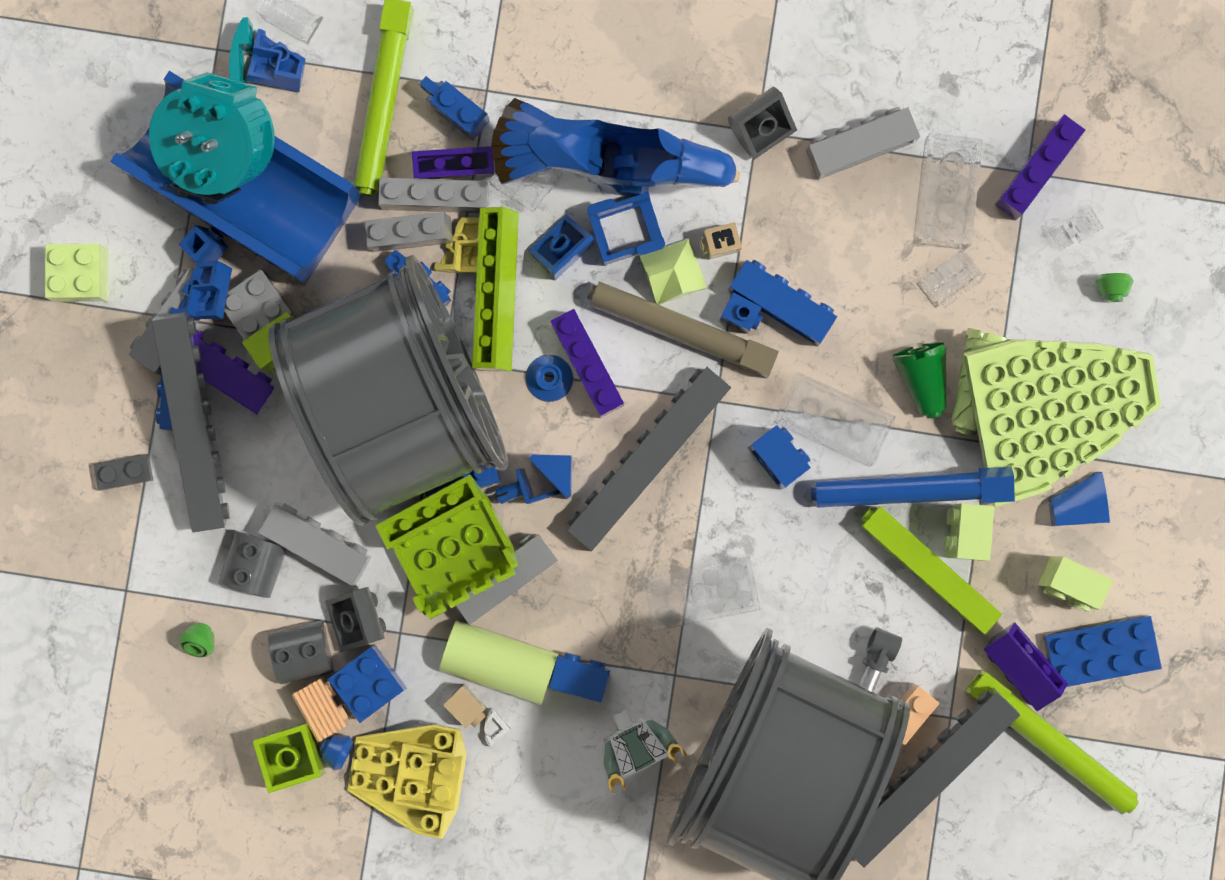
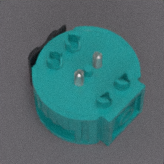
M206 72L182 81L181 89L168 94L158 104L149 126V143L152 156L159 170L164 176L169 177L173 181L167 188L177 190V193L182 196H196L202 198V201L205 203L218 204L240 192L241 188L238 187L255 179L264 171L273 154L275 132L266 106L261 99L256 98L257 87Z

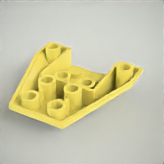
M435 724L356 737L347 791L412 832L443 839L458 810L467 756L461 729Z

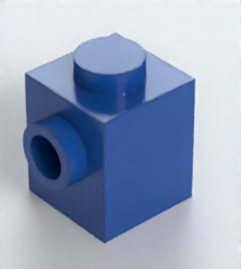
M196 224L179 243L181 248L195 263L217 261L229 248L222 240L224 237L218 230L213 227L209 229Z
M733 292L720 320L748 334L751 328L757 329L763 318L759 314L762 307Z

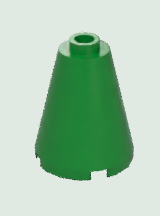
M944 342L922 344V347L919 348L909 347L894 353L893 362L920 415H926L928 419L941 416L942 411L946 409V348Z

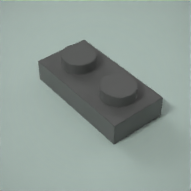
M149 454L94 464L98 491L154 481Z

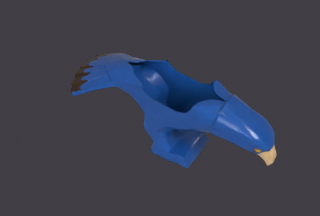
M516 98L505 106L492 135L491 146L493 148V160L495 161V173L503 185L552 168L585 176L589 183L598 185L600 192L621 196H637L648 192L649 187L671 184L697 187H726L731 183L738 182L740 179V173L737 171L733 158L729 154L683 138L679 139L663 129H641L601 120L555 118L539 108Z

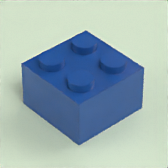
M776 425L750 445L748 449L781 490L811 468L808 462L811 460L802 448L796 449L791 443L794 438L784 426L780 429Z
M376 645L370 647L328 678L331 685L359 723L407 689Z

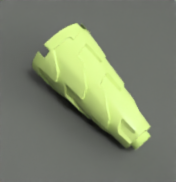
M968 328L963 354L1006 342L1010 339L988 332L982 334L981 330ZM962 357L956 403L951 420L953 425L956 426L955 431L971 435L972 431L976 432L977 426L964 357Z

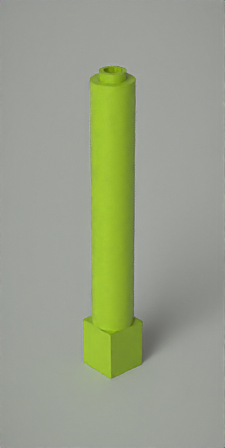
M384 0L379 28L381 34L354 186L358 189L360 195L373 197L374 193H379V180L383 177L406 40H409L414 11L412 3L408 1Z
M980 670L965 689V692L976 700L984 690L990 691L994 687L1020 714L1010 725L1011 728L1118 813H1131L1139 803L1137 792L1029 708L987 672Z

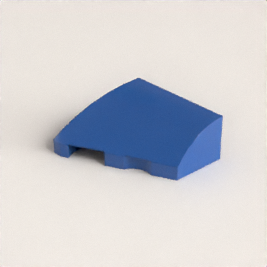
M258 29L247 73V81L300 92L306 59L298 53L288 50L287 46L282 42L275 43L266 36V31Z
M218 260L198 262L192 272L191 279L181 291L185 293L178 309L171 308L170 314L188 312L189 319H223L232 268Z
M1102 472L1092 474L1089 478L1073 485L1067 491L1049 500L1051 526L1110 523L1108 499Z

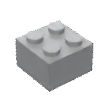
M262 269L228 291L224 311L244 340L285 312L290 313L296 318V315L272 280Z

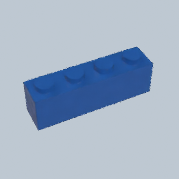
M746 260L728 291L734 292L761 306L760 311L814 345L819 346L838 317L833 314L834 309L822 302L818 305L811 300L812 296L803 289L798 288L796 291L788 286L789 281L778 274L772 276L765 271L766 267L760 262Z

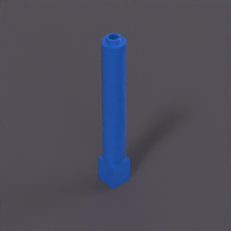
M1012 466L979 468V472L816 481V486L811 487V502H817V508L981 499V503L1015 502Z

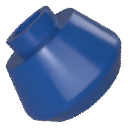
M333 735L331 739L326 738L319 752L324 754L322 760L332 770H340L344 765L354 743L352 738L346 735Z

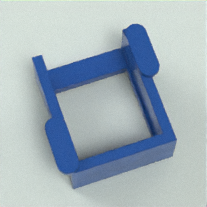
M649 192L616 203L613 199H606L587 207V213L605 266L636 255L655 252L665 247V241L658 225ZM640 207L651 241L611 254L600 219Z

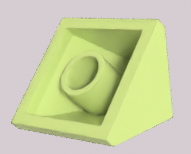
M689 238L665 246L661 250L639 256L655 303L658 305L707 289Z

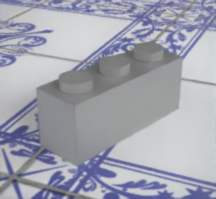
M444 211L365 221L367 247L375 252L453 243L451 217Z

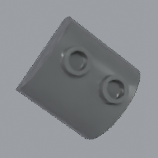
M771 87L728 117L729 124L736 138L754 160L797 131L783 94L776 87Z
M236 530L218 582L249 594L270 598L287 549L277 543Z
M369 587L351 591L325 601L340 652L385 639L383 633L386 631V624L382 618H378L375 608L378 605V599L374 592H370Z
M324 620L269 632L270 657L279 684L335 673Z

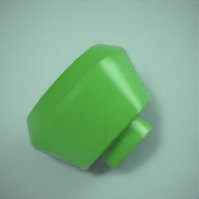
M1126 273L1101 274L1096 280L1099 292L1102 297H1106L1107 302H1122L1123 297L1129 295L1134 282L1130 274Z
M204 623L189 626L178 638L181 649L191 656L204 658L214 652V633Z

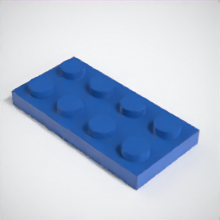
M1149 615L1043 635L1048 661L1068 683L1067 687L1162 669L1153 622Z

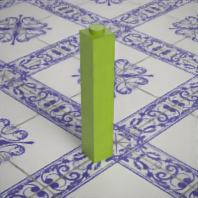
M877 506L875 509L870 507L860 519L863 523L859 527L980 634L985 635L1003 615L881 506Z

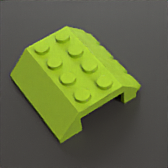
M471 475L375 525L387 550L393 549L417 595L412 599L419 613L422 612L429 619L446 612L445 604L447 603L450 608H453L470 599V591L476 596L493 587L494 578L500 583L516 575L514 568L519 566L514 547L489 498Z

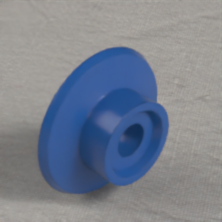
M550 354L542 355L529 365L526 371V385L535 398L544 402L558 401L570 391L573 384V372L570 365L563 358ZM547 373H552L554 375V380L552 382H546L544 380V376Z

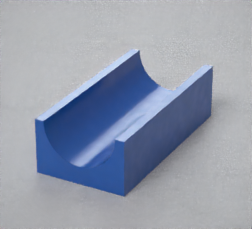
M170 70L163 79L165 82L164 98L175 90L181 89L182 81H184L183 78ZM149 128L131 149L121 154L115 153L110 161L126 175L208 226L215 228L221 234L303 285L307 284L362 197L351 182L276 136L272 157L264 171L255 179L238 187L241 188L240 192L218 204L205 203L202 201V198L196 196H182L177 193V190L167 188L173 181L162 174L154 161L149 143Z

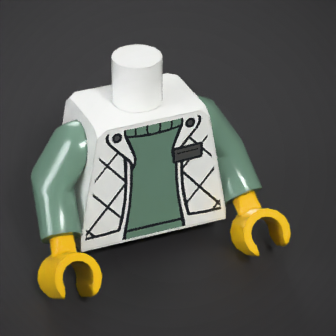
M626 709L612 716L618 731L610 734V740L605 744L604 766L609 779L608 786L612 794H615L613 790L615 784H621L625 791L624 779L668 756L677 764L678 762L674 759L677 752H682L685 757L687 756L686 751L678 745L671 732L654 720L645 721L644 718L633 722Z

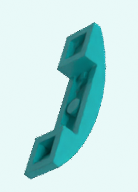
M243 17L236 29L229 57L230 79L245 83L244 51H253L254 45L253 24L248 17Z

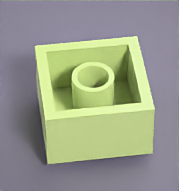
M45 244V298L53 302L108 301V249L101 244Z
M965 503L952 504V508L948 509L946 515V524L950 525L949 536H946L944 540V552H948L947 558L990 561L995 506Z
M1051 556L1038 586L1044 588L1043 593L1057 600L1067 599L1069 600L1067 605L1080 611L1090 612L1091 609H1101L1113 580L1064 556Z

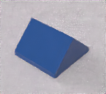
M565 214L528 249V252L557 280L594 245V238Z
M532 455L529 458L567 499L572 496L571 455Z

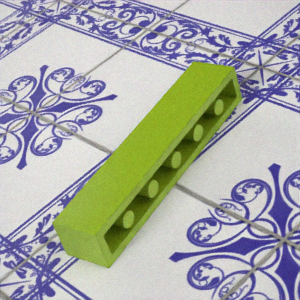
M506 207L480 208L472 368L484 371H512L519 212Z

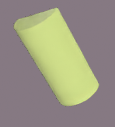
M456 620L449 636L439 671L542 705L558 653Z

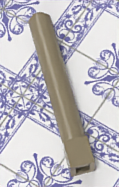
M600 281L597 286L592 284L587 299L591 301L590 306L734 363L738 365L737 367L765 378L769 377L779 353L778 350L750 339H743Z

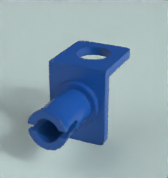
M524 468L515 470L518 478L517 482L496 488L497 495L508 492L507 495L498 497L501 504L522 496L525 498L526 504H532L560 494L559 490H555L534 497Z

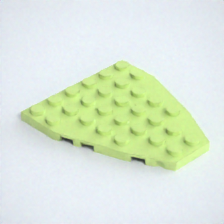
M1012 339L963 354L984 468L1012 466L1015 501L1045 493L1052 488L1051 484L1063 476L1065 478L1073 474V469L1084 462L1086 464L1090 463L1122 440L1121 436L1132 426L1136 428L1147 415L1152 414L1161 406L1154 357L1146 352L1095 342ZM997 502L991 504L995 507H998L1011 502Z

